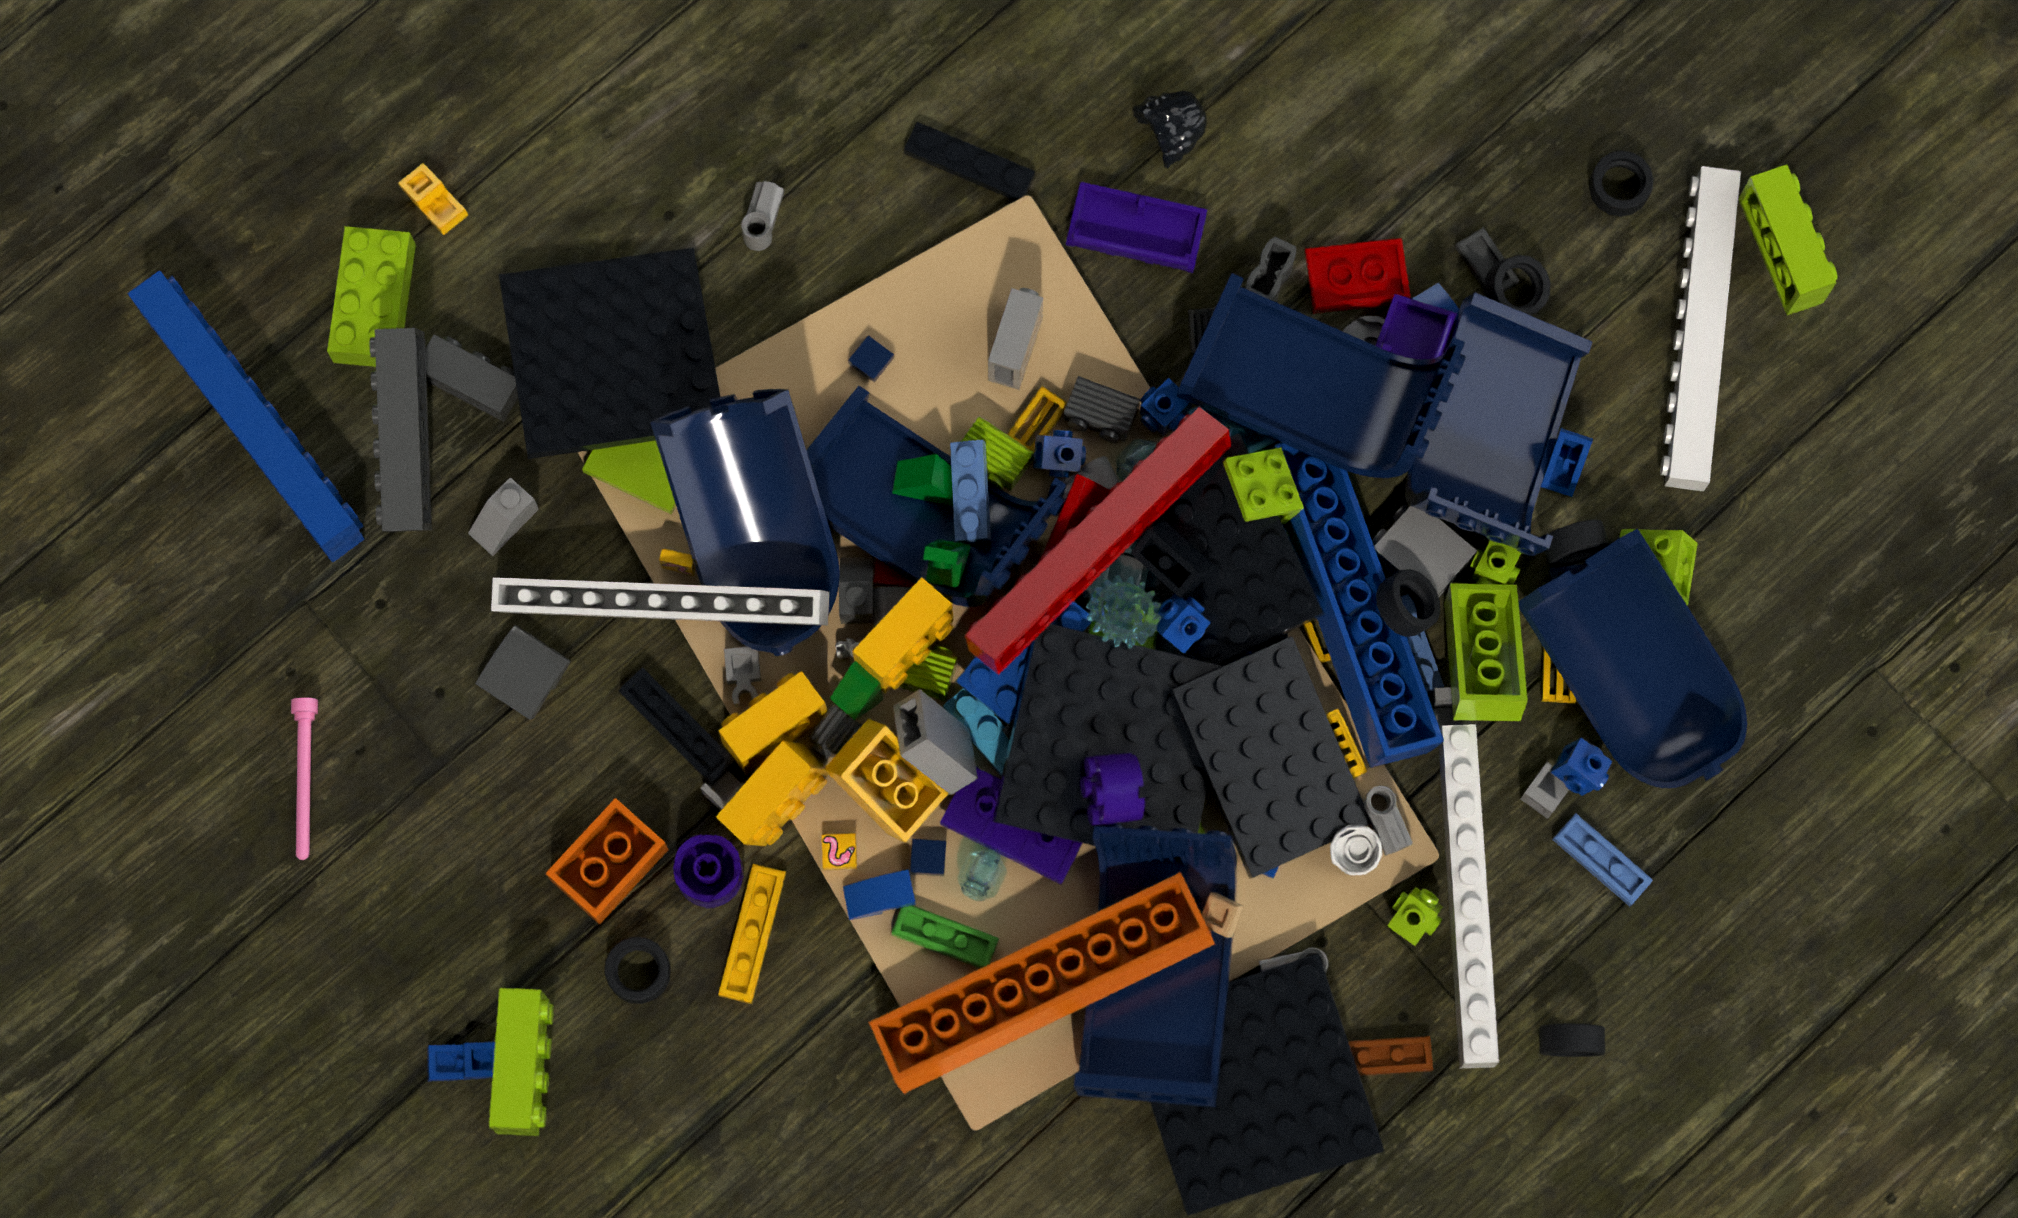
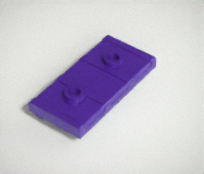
M1080 182L1066 245L1193 273L1208 209Z
M1395 294L1375 346L1393 354L1412 359L1437 358L1444 354L1457 319V313Z
M976 766L978 779L954 794L940 821V825L1062 885L1083 843L992 822L1001 779Z

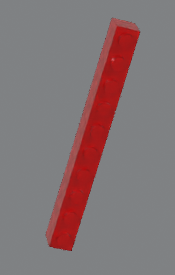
M1200 407L1191 415L1188 414L1183 417L1177 429L1169 437L1162 438L1157 443L1155 450L1146 459L1138 461L1133 467L1131 474L1123 482H1117L1109 491L1108 496L1099 505L1092 506L1088 510L1085 519L1076 528H1070L1064 534L1062 541L1053 550H1048L1041 556L1035 568L1029 573L1020 576L1014 588L1005 597H999L993 603L991 610L981 620L978 619L970 625L965 635L969 651L999 675L1231 447L1229 429Z

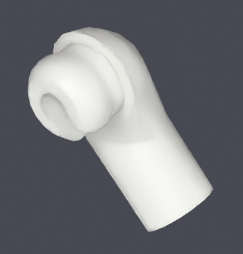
M846 638L847 641H838L835 644L837 657L839 659L849 657L850 663L853 664L854 657L852 651L859 643L852 638Z

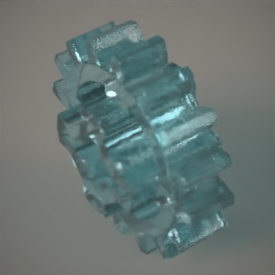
M1116 575L1112 583L1108 579H1104L1100 587H1095L1086 607L1091 610L1087 620L1096 621L1092 631L1094 633L1102 631L1104 633L1102 641L1106 642L1109 638L1114 639V646L1117 648L1122 641H1125L1127 647L1132 648L1136 641L1143 645L1148 636H1153L1157 629L1156 626L1161 620V615L1157 614L1161 604L1151 601L1156 593L1154 591L1146 593L1144 591L1145 582H1141L1137 586L1134 585L1132 576H1129L1126 582H1122L1121 577Z

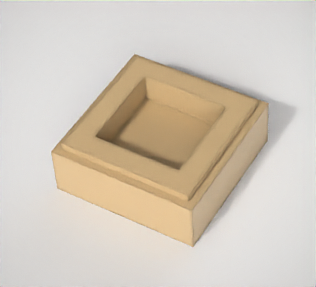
M1210 892L1202 912V917L1208 929L1226 938H1232L1244 906L1216 892Z

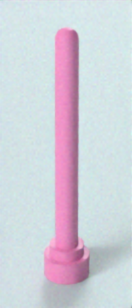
M294 698L291 699V714H294V720L298 721L296 856L300 860H305L309 857L311 721H314L315 715L318 714V699Z

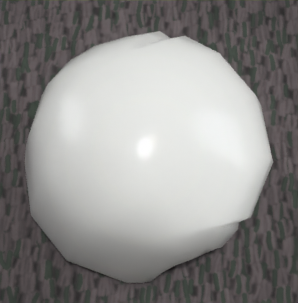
M1347 825L1337 831L1331 841V860L1334 865L1348 875H1365L1377 867L1383 855L1381 840L1371 828L1365 825ZM1349 830H1356L1340 838V836Z

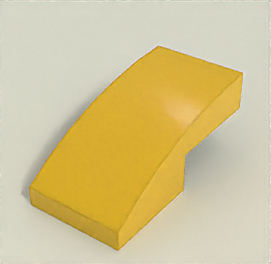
M424 163L398 183L414 204L443 235L468 216L465 208L446 190L443 183Z

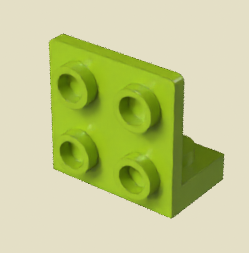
M1282 448L1228 457L1223 461L1242 516L1246 522L1279 515L1282 523L1286 524L1304 509Z
M1622 529L1620 538L1636 529ZM1638 529L1688 606L1698 543L1683 530Z

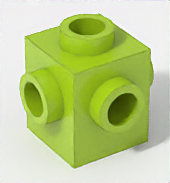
M1490 540L1485 551L1478 549L1470 567L1474 568L1475 571L1471 580L1477 582L1476 584L1513 585L1521 570L1515 567L1521 552L1503 543Z
M1415 887L1409 895L1403 891L1392 907L1397 913L1387 926L1416 946L1425 932L1431 936L1443 919L1437 915L1443 906L1438 903V897L1427 889L1419 890Z

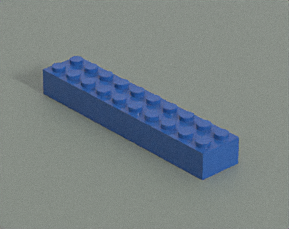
M159 270L127 293L153 330L331 562H335L362 542L364 537L359 530L364 526L358 519V516L347 502L340 505L344 500L327 476L322 479L325 475L320 470L318 464L308 451L305 452L298 438L288 426L286 427L278 412L266 400L258 386L246 374L231 351H228L221 338L211 325H208L201 312L189 300L174 277L171 276L166 279Z
M1284 443L1276 444L1271 449L1282 448L1304 507L1302 511L1283 525L1324 610L1325 615L1317 618L1369 767L1373 768L1429 753L1442 744L1444 739L1407 637L1396 634L1390 629L1379 613L1376 593L1379 584L1386 578L1349 475L1346 470Z

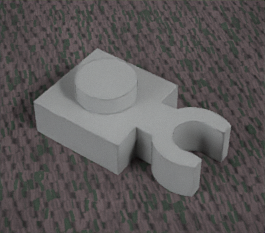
M749 647L724 649L727 684H737L732 693V699L736 707L740 706L739 697L741 694H751L752 700L758 696L757 690L752 686L751 682L761 681L759 652Z

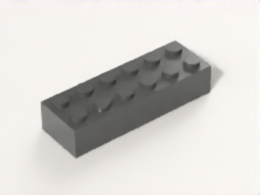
M417 328L375 329V337H370L369 347L371 357H376V371H371L372 391H377V404L372 405L373 424H378L379 438H374L373 441L374 457L380 459V471L375 472L376 491H381V505L376 506L377 525H382V531L386 532L432 530L425 333Z

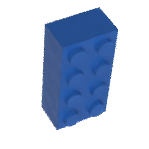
M1073 601L1051 624L1084 632L1094 617ZM1031 644L999 675L975 656L955 682L1005 723L1009 724L1016 716Z

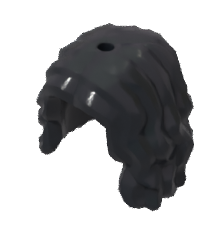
M1188 91L1165 92L1159 96H1149L1132 109L1133 116L1141 124H1149L1152 131H1154L1158 145L1163 153L1162 159L1165 168H1169L1170 165L1182 160L1184 155L1189 154L1206 131V113L1196 96Z

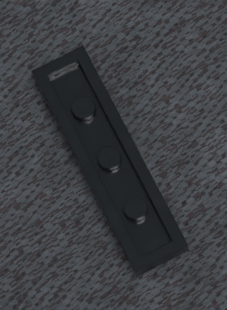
M920 122L916 123L904 148V154L1015 201L1027 195L1035 177L1034 170Z
M643 667L618 690L711 786L736 764V761Z

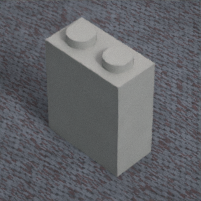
M1011 288L988 359V381L1020 390L1043 319V297H1040L1036 291L1028 288H1020V290Z
M1405 504L1393 516L1394 525L1388 531L1382 528L1372 540L1383 568L1392 575L1405 569L1420 572L1429 579L1436 589L1438 597L1446 591L1450 583H1453L1468 566L1477 552L1474 547L1439 518L1432 517L1422 510L1412 506L1408 507Z
M920 689L893 706L901 757L950 795L978 779L970 729Z

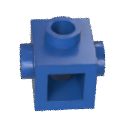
M1169 378L1158 389L1151 387L1140 399L1142 402L1140 407L1141 422L1151 432L1154 433L1157 430L1162 436L1166 435L1170 430L1174 432L1192 406V403L1177 397L1179 387Z
M1053 430V436L1036 435L1033 468L1050 470L1049 476L1069 478L1070 471L1080 472V468L1086 460V447L1082 446L1083 439L1072 438L1073 431Z
M1175 593L1161 605L1159 612L1149 622L1165 639L1183 653L1203 636L1205 629L1210 624L1201 614L1205 608L1191 596L1185 600L1182 597H1178Z
M1579 738L1564 746L1550 773L1564 782L1570 791L1583 796L1593 790L1598 791L1605 785L1609 778L1607 771L1613 761L1603 755V752L1598 747Z

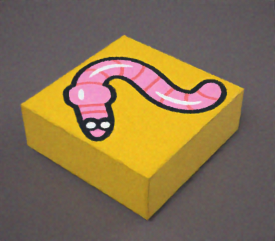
M665 548L662 549L659 558L662 569L694 576L696 568L692 555Z
M855 833L822 835L823 870L857 869Z

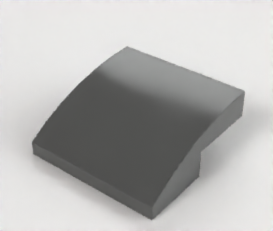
M515 625L497 648L475 684L531 720L537 715L549 692L556 688L571 660Z

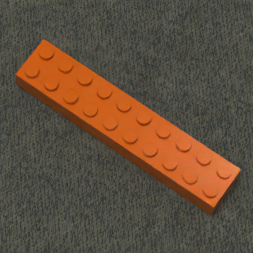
M1180 872L869 1022L896 1084L905 1094L1198 953L1215 943Z

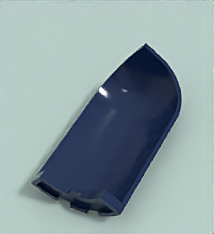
M755 390L752 393V398L737 400L736 394L711 399L710 407L691 412V408L688 406L651 421L652 430L700 584L703 586L823 590L829 592V615L835 603L839 587V561L789 390ZM720 621L726 630L745 646L754 650L773 653L774 656L790 653L793 650V646L813 635L822 626Z
M1637 528L1594 554L1580 566L1539 587L1518 603L1522 614L1619 765L1630 775L1648 785L1659 788H1677L1694 781L1702 775L1707 781L1723 771L1720 764L1733 757L1744 743L1747 732V715L1744 701L1736 682Z

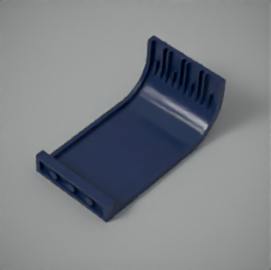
M1231 273L1184 375L1177 397L1355 474L1375 478L1398 477L1408 472L1416 457L1422 460L1430 443L1429 440L1425 439V435L1428 429L1435 430L1442 415V412L1438 411L1437 407L1440 401L1447 402L1454 387V384L1449 382L1452 373L1459 374L1466 359V356L1461 354L1465 345L1464 341L1453 337L1445 353L1434 359H1412L1399 356L1242 288L1241 284L1244 278Z
M1474 292L1463 299L1449 341L1450 344L1452 338L1455 337L1465 342L1461 354L1466 356V359L1459 374L1452 373L1449 382L1454 384V387L1447 402L1440 401L1437 410L1442 412V415L1435 430L1428 429L1425 435V439L1429 440L1430 443L1422 460L1416 457L1408 470L1405 498L1408 505L1422 510L1432 517L1444 519L1456 524L1461 529L1476 532L1486 536L1491 541L1503 543L1523 554L1534 556L1548 550L1553 536L1549 534L1541 537L1532 535L1531 520L1580 360L1589 354L1592 341Z
M858 385L808 447L809 461L829 527L916 584L921 578L926 580L929 560L923 559L925 546L937 539L956 542L954 510L952 506L892 494L897 462L937 454L951 465V456L868 403L870 392ZM1055 477L1046 499L1040 497L1038 501H1027L1004 492L988 481L991 540L965 543L970 544L971 547L958 587L934 583L929 584L952 604L963 607L982 605L995 588L1000 590L1005 585L1011 575L1009 570L1014 563L1019 565L1024 560L1030 549L1027 547L1033 539L1038 541L1048 526L1046 521L1051 515L1056 517L1066 501L1063 495L1067 485Z
M1116 823L1105 824L1104 827L1094 826L1093 842L1098 853L1100 878L1098 912L1180 872L1201 915L1210 892H1216L1236 902V851L1232 836L1227 835L1225 832L1210 830L1206 834L1193 833L1186 828L1158 831L1156 827L1146 825L1139 826L1138 829H1129ZM1209 929L1215 943L1214 945L1087 1005L1079 1073H1075L1074 1088L1078 1096L1209 1107L1216 1106L1234 933L1232 938H1226Z

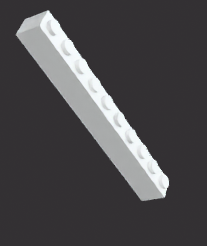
M1702 166L1697 177L1692 176L1690 182L1689 196H1694L1693 207L1688 208L1686 226L1691 227L1690 238H1685L1683 246V257L1688 258L1687 269L1683 268L1680 276V288H1685L1684 300L1679 299L1676 318L1682 320L1680 331L1676 330L1673 342V350H1678L1677 362H1672L1670 381H1675L1674 393H1669L1667 401V412L1672 413L1671 424H1666L1663 439L1664 444H1669L1668 456L1663 455L1660 475L1665 476L1664 486L1704 492L1710 483L1741 171Z
M493 578L491 611L523 614L828 626L829 592L808 589Z
M1476 724L1444 725L1440 729L1444 742L1439 745L1459 1067L1460 1069L1495 1067L1499 1063Z

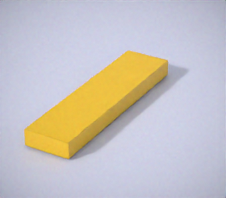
M757 864L752 865L718 993L720 997L752 1004L786 877L785 871Z

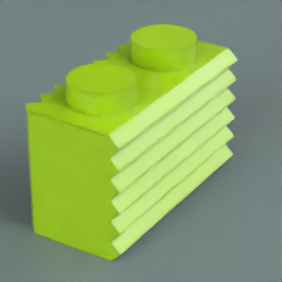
M979 416L961 442L983 439L986 442L988 481L1001 490L1005 487L1012 491L1033 462L1034 452Z
M934 646L928 657L920 665L914 663L906 671L908 677L899 688L911 692H916L920 689L929 697L946 701L957 668V657L952 656L953 652L947 648Z

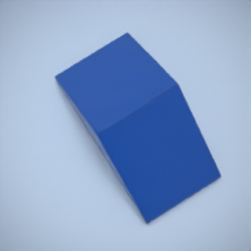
M1561 428L1555 440L1541 487L1572 497L1593 438Z

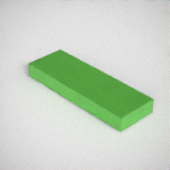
M913 905L901 908L891 933L894 937L979 969L990 964L999 941L998 937Z

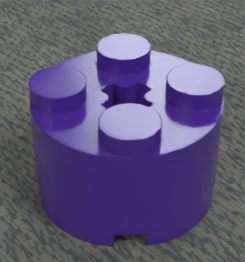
M1118 753L1086 757L1085 772L1087 777H1081L1080 785L1082 796L1084 798L1089 797L1088 819L1090 825L1141 820L1144 814L1145 799L1139 798V787L1144 786L1137 756L1135 754L1132 755V753Z
M696 835L685 841L676 852L673 866L674 878L681 893L691 903L710 909L726 904L739 892L744 879L742 861L736 848L724 837ZM705 865L709 868L715 865L713 868L715 874L711 877L708 874L703 877L702 868Z

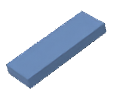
M1576 813L1552 839L1629 907L1653 881L1652 878Z

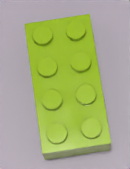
M1788 165L1751 176L1739 197V202L1786 315L1823 304L1837 283L1836 268L1832 262L1827 261L1824 254L1825 244L1823 237L1814 230L1811 223L1813 220L1811 209L1807 203H1803L1799 194V180L1794 173L1791 174Z
M345 226L327 348L333 363L376 367V357H371L369 347L370 337H375V329L405 327L416 247L410 232Z
M1450 583L1444 609L1453 720L1521 721L1528 700L1517 585Z
M499 988L489 1127L497 1134L539 1136V1128H545L546 1107H542L541 1101L542 1093H547L549 1087V1073L545 1072L544 1059H550L551 1038H547L546 1032L547 1025L553 1024L554 1005L550 1004V1000L541 990Z

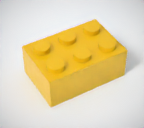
M921 578L852 651L854 661L880 682L883 693L886 694L891 687L896 690L908 677L906 671L914 663L920 665L931 652L929 647L935 640L939 639L942 641L952 631L954 627L951 624L954 621L952 603L925 579Z
M802 671L796 675L789 673L776 684L777 689L768 695L764 692L756 696L749 703V709L740 715L737 712L733 713L721 723L722 728L718 731L722 743L746 776L760 767L782 740L795 742L817 726L826 714V703Z
M871 719L866 720L824 768L889 836L905 843L949 794L901 757L898 738L886 725Z
M782 740L719 812L716 818L745 845H772L782 835L783 830L781 828L789 819L794 820L802 813L805 808L803 803L811 794H817L824 788L827 783L826 777L828 776V773L824 770L826 765L805 745Z

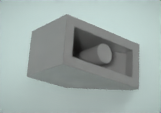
M510 477L487 500L468 534L489 554L494 556L539 508L535 499Z

